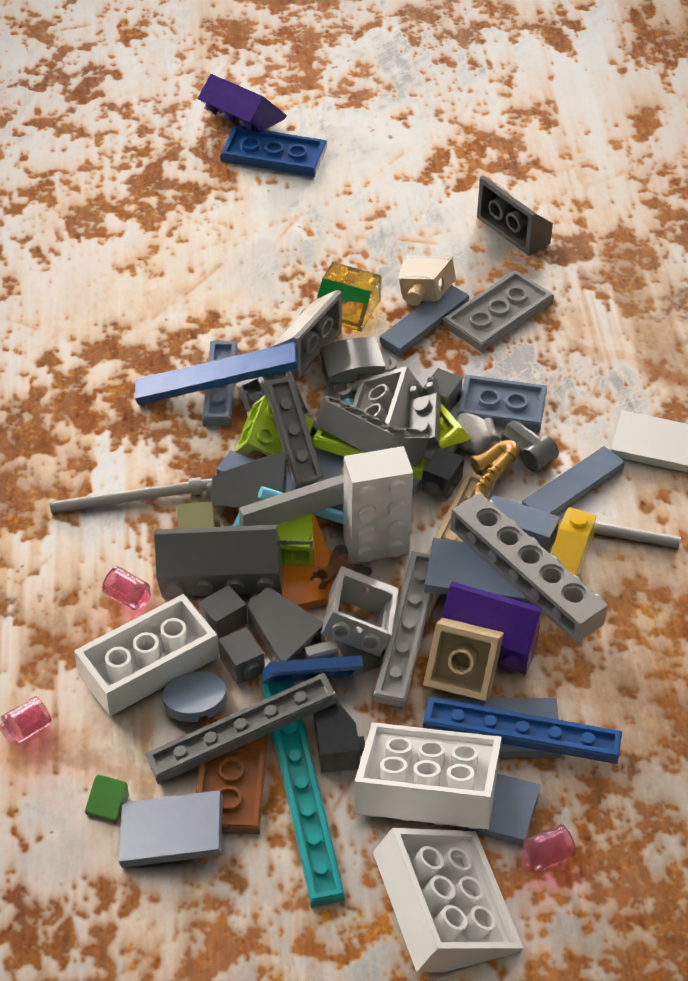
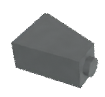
M279 451L213 475L212 483L208 482L206 500H210L214 508L239 510L240 507L264 500L258 498L261 486L286 493L289 455L286 452Z
M267 586L260 594H256L250 599L247 605L248 624L270 662L305 660V647L325 642V636L321 635L323 622Z

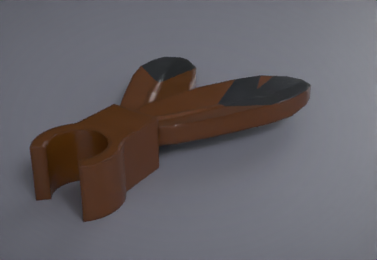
M338 545L331 553L328 565L323 568H316L310 580L313 581L314 578L321 579L322 582L319 585V589H325L330 582L334 581L341 566L368 577L371 576L373 571L362 564H345L348 558V550L346 546Z

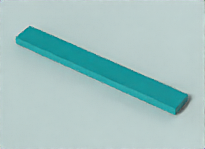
M261 680L264 699L295 686L294 682L265 684ZM300 719L272 732L310 907L313 908L345 902V894L304 721Z

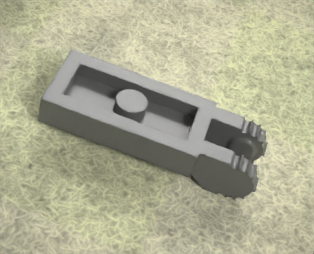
M434 376L427 378L429 395H422L423 389L418 380L413 381L410 387L412 399H410L409 428L420 430L429 435L426 447L439 444L441 399L439 398V383Z

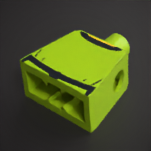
M312 513L278 524L277 528L285 565L314 567Z

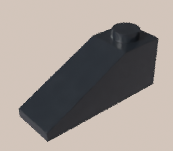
M310 674V679L317 676V674ZM339 702L314 713L313 719L320 772L357 770L360 764V756H362L365 740L364 736H358L355 721Z

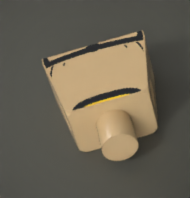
M404 256L399 283L402 298L410 305L417 306L421 301H439L456 280L453 256Z

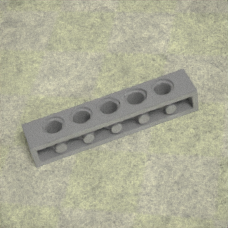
M479 492L452 509L450 530L533 605L542 607V613L574 642H580L604 625L608 608L604 599L583 584L577 575L572 574L566 569L557 557L550 555L542 548L539 542L525 533L513 519L508 518L501 512L493 501L488 500Z

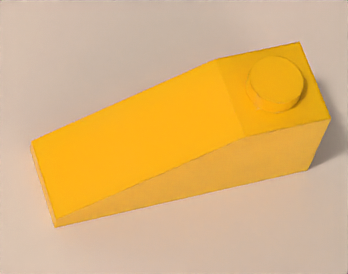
M568 507L559 527L551 554H555L554 556L559 559L566 569L578 576L593 540L597 515Z

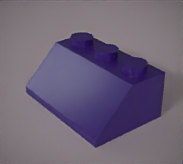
M210 74L197 98L205 104L204 109L209 113L216 115L219 112L222 118L231 123L237 120L240 126L249 131L255 128L262 132L285 120L287 116L264 96L213 74Z
M451 581L441 619L447 618L504 632L497 666L503 667L508 671L527 674L538 645L542 607Z

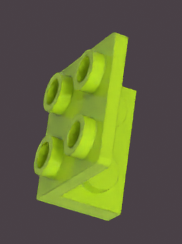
M266 394L252 405L234 452L245 456L252 451H259L267 456L279 451L283 452ZM304 414L310 432L314 420Z

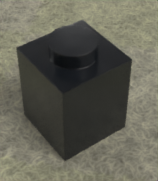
M437 448L423 469L422 490L448 500L463 477L464 457Z

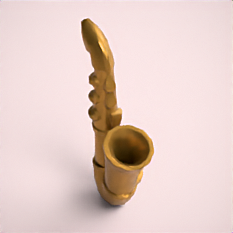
M512 440L496 443L486 452L469 458L475 474L483 476L480 478V482L476 483L471 497L479 492L483 495L499 479L503 471L516 460L520 454L517 442Z

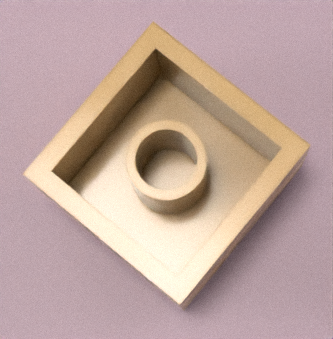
M447 618L440 619L435 626L423 685L486 701L492 691L504 632Z

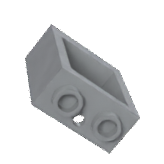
M341 566L330 587L321 635L380 657L392 635L399 588ZM340 600L377 614V626L339 612Z

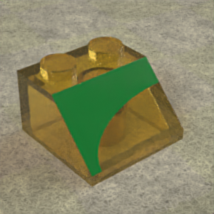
M332 262L322 278L317 299L336 290L341 291L342 327L362 332L381 300L382 275Z

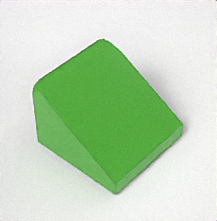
M97 774L92 784L85 814L117 822L122 811V803H125L129 797L127 783Z

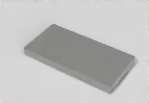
M514 270L444 317L442 325L482 352L554 301V294L517 270Z

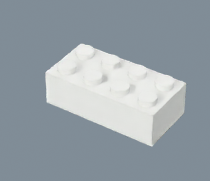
M404 446L344 456L343 538L351 564L398 557L410 553L413 470Z
M184 594L74 650L78 675L109 716L164 688L174 678L191 673L219 658L217 634Z

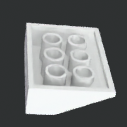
M372 722L355 778L354 814L489 830L502 737Z
M392 828L373 851L416 972H448L520 953L524 949L476 831Z

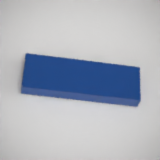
M347 656L269 662L262 671L263 683L307 681L310 679V674H317L318 676L322 673H325L327 679L352 678L363 667L362 657Z

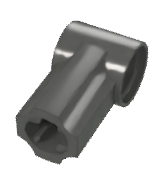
M515 420L508 423L501 433V441L512 440L517 442L522 462L532 472L540 470L559 456L558 446L553 439L548 436L539 438Z

